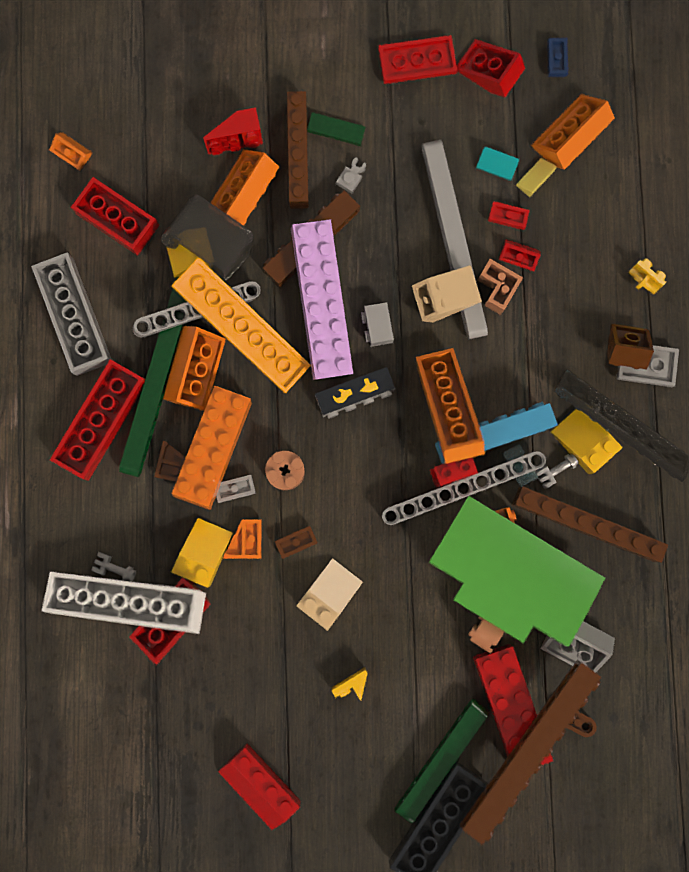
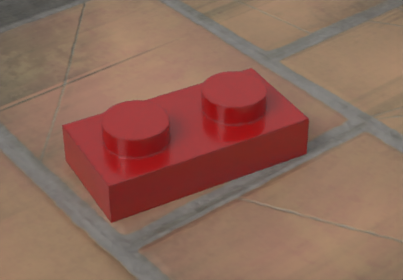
M493 201L488 221L524 230L530 210Z

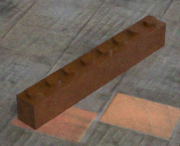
M525 487L518 488L512 503L515 507L653 562L662 563L668 547L666 543Z

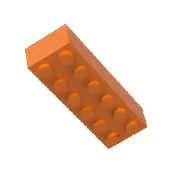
M451 348L416 357L418 373L445 463L485 454L484 440L454 349Z
M214 385L172 491L174 497L211 510L251 407V398Z

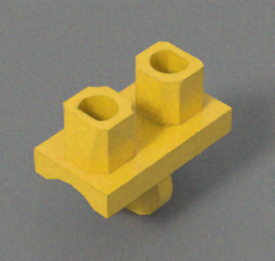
M645 258L642 261L640 260L628 273L639 283L636 286L638 290L643 286L646 290L655 294L666 283L664 281L666 274L659 270L656 273L651 270L652 263Z

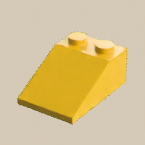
M577 407L551 431L552 435L570 455L573 454L576 457L579 465L588 474L595 473L623 448L608 431L580 407Z
M198 518L176 560L172 573L207 588L210 587L233 533Z

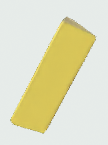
M541 158L516 186L528 197H531L557 167Z

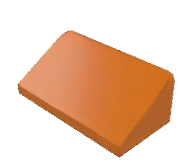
M64 133L55 134L49 149L78 170L83 168L92 155L90 150Z

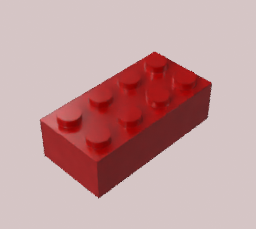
M92 177L71 206L76 215L137 256L159 227L154 217L94 177Z

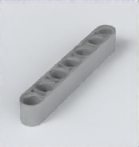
M253 281L231 288L246 303L257 298L261 291L259 284ZM247 287L253 288L254 296L247 294ZM186 302L141 317L135 321L132 329L137 337H146L203 318V316L196 314L192 306ZM181 311L184 315V318L182 320H177L174 316V312ZM157 317H162L165 319L166 324L159 326L155 320ZM144 323L147 326V331L143 333L138 331L137 324Z

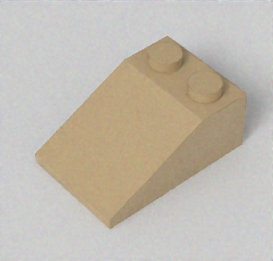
M332 558L299 601L297 607L328 631L363 582Z

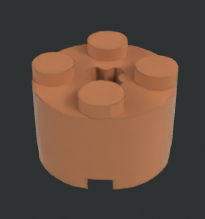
M280 451L269 458L265 473L268 481L275 488L287 491L301 484L304 479L305 468L298 455L290 451ZM285 466H288L290 473H286L285 476H283V473L280 470L281 468H285Z
M479 616L478 619L481 622L478 626L474 625L468 635L471 637L470 641L491 653L493 650L490 646L497 645L504 631Z

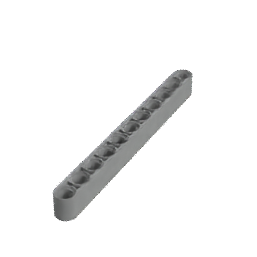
M436 140L422 143L423 157L450 269L453 271L470 265L473 271L442 141ZM481 303L461 311L468 339L488 335Z

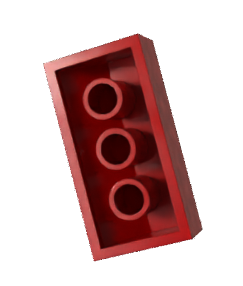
M182 578L175 585V588L201 591L191 580ZM205 597L203 612L211 605L207 597ZM139 626L129 638L157 665L185 632Z
M248 743L218 771L271 830L286 822L300 808L301 801Z

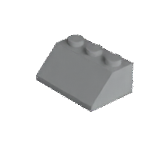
M582 622L569 647H565L551 637L546 636L541 649L572 666L578 660L596 673L612 656L615 638Z

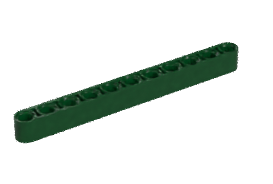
M172 289L167 309L187 301ZM181 311L174 312V316L177 320H182L184 318V315ZM163 319L162 326L166 324L165 319ZM185 324L159 333L120 463V473L135 477L141 475L163 402L164 392L182 328Z

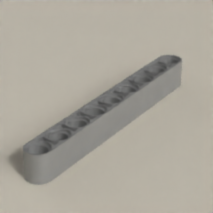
M538 451L532 452L389 507L382 514L383 521L388 525H394L540 469L546 462L545 456ZM533 455H537L540 458L538 466H534L531 463ZM515 462H519L522 465L520 473H516L513 470ZM497 469H501L504 472V477L501 480L496 479L494 476ZM479 476H483L486 479V484L483 487H479L476 484V479ZM460 483L467 484V493L461 494L458 491ZM442 490L450 492L449 500H441L440 492ZM424 497L432 499L431 507L425 508L422 506L421 501ZM409 503L415 509L411 515H407L403 511L404 506ZM390 510L394 511L397 515L396 519L392 522L388 521L385 517L386 513Z

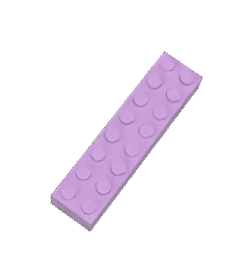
M331 220L292 224L291 234L313 380L353 374Z

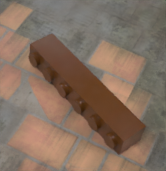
M306 91L287 92L290 209L309 208Z
M344 190L341 194L337 193L334 195L331 203L327 207L323 206L318 211V216L314 219H309L306 223L331 220L334 237L360 212V205ZM292 237L287 245L284 244L278 249V254L274 258L270 257L264 263V273L279 288L297 272Z

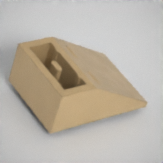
M470 265L427 278L412 285L423 322L438 321L482 302Z

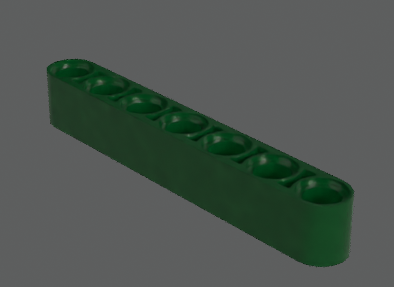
M471 699L397 803L394 809L397 814L409 823L414 822L489 714L487 708L475 699Z

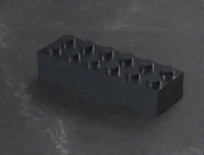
M456 761L390 857V868L395 872H437L463 831L460 823L488 783Z

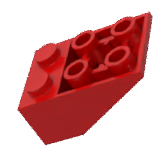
M256 107L236 111L203 137L208 154L219 155L223 151H238L244 147L255 148L259 144H263Z

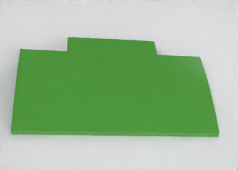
M470 496L467 497L429 561L431 565L462 583L461 588L453 599L455 602L524 643L532 627L565 647H569L605 580V577Z

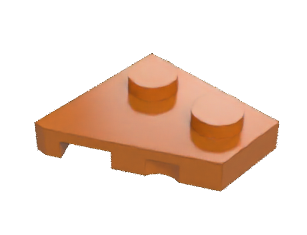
M241 520L223 559H261L262 520Z

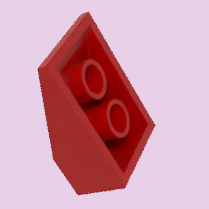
M476 39L457 65V72L490 93L502 97L507 96L525 70L520 53Z

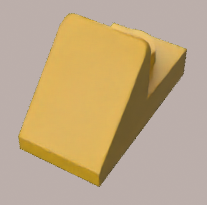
M364 667L333 686L331 691L335 698L339 695L344 697L351 692L350 688L353 687L361 701L367 670Z

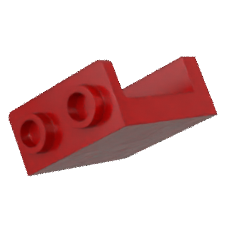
M472 457L445 463L429 470L435 488L478 473Z

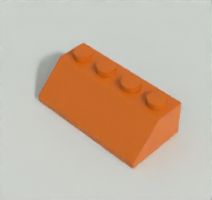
M581 94L532 144L533 149L546 161L565 170L615 118L608 101Z
M244 149L205 212L230 227L241 229L245 225L251 211L255 209L261 195L265 193L266 187L275 177L279 166L263 152Z
M183 326L163 399L205 411L226 339L199 327Z

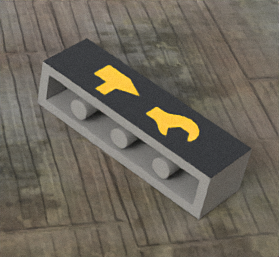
M385 367L315 394L323 417L327 416L329 419L339 415L338 412L344 409L346 412L356 409V405L360 403L364 405L374 402L376 397L381 396L382 399L392 395L395 387L388 368Z

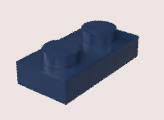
M549 38L547 41L548 77H567V38Z

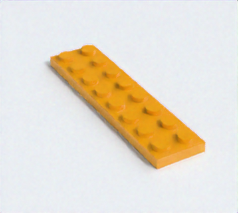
M199 257L171 286L283 393H287L311 366Z

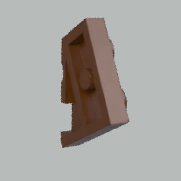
M166 441L162 443L154 477L176 482L186 458Z

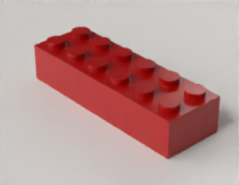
M110 359L50 458V461L81 479L89 481L140 396L145 379Z
M510 644L492 649L491 653L484 652L472 656L507 757L537 717L513 646ZM551 754L542 760V765L553 761Z

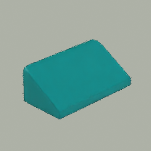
M484 147L476 168L511 181L519 159Z

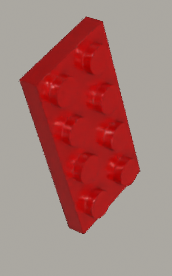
M451 35L378 46L384 84L457 74Z

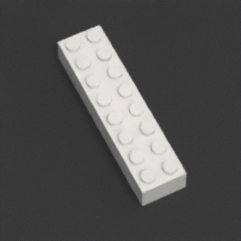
M50 572L42 612L199 634L206 593L191 589Z

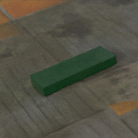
M313 112L307 128L309 133L361 146L366 130L365 126Z

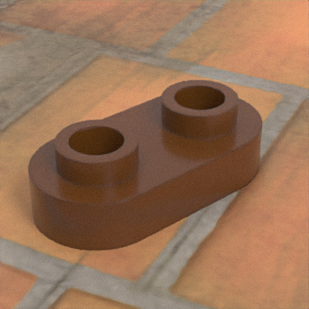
M577 711L576 719L572 724H568L566 728L583 737L593 736L597 729L595 721ZM583 723L588 724L586 729L582 728Z

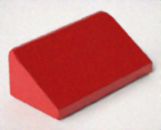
M505 239L499 260L534 271L541 251Z

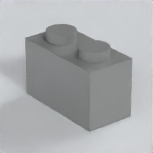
M387 302L364 306V312H361L363 324L366 323L367 331H364L366 342H370V347L393 343L394 338Z

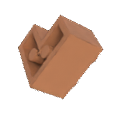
M489 259L477 280L493 289L484 306L501 315L523 277Z

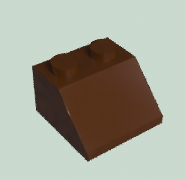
M611 324L607 349L609 364L647 370L654 352L649 329Z

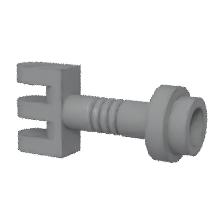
M573 454L564 456L565 461L550 470L545 465L535 471L537 476L542 475L539 477L540 482L546 481L542 484L544 489L556 483L554 476L568 467L576 468L578 460Z
M98 552L97 556L104 559L103 561L95 559L94 563L101 567L99 569L93 566L92 571L105 575L108 570L123 576V581H133L136 575L133 567L128 566L125 569L110 563L111 556Z

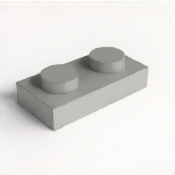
M252 475L221 482L216 495L218 503L256 494Z

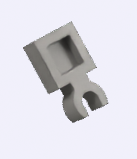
M358 158L352 161L351 169L346 166L336 181L338 186L351 194L362 179L359 173L364 172L366 169V163H363L361 167L356 166Z

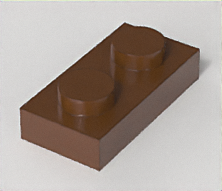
M311 526L275 541L282 559L318 543Z

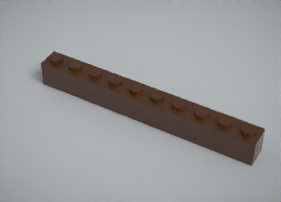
M576 660L460 823L463 831L482 845L485 841L491 839L494 833L493 829L497 824L503 822L506 811L509 807L515 805L520 791H524L528 787L532 774H536L540 770L542 760L552 753L554 743L564 736V729L567 725L574 722L577 717L576 712L580 707L582 708L586 705L591 691H595L598 688L601 676L582 662Z

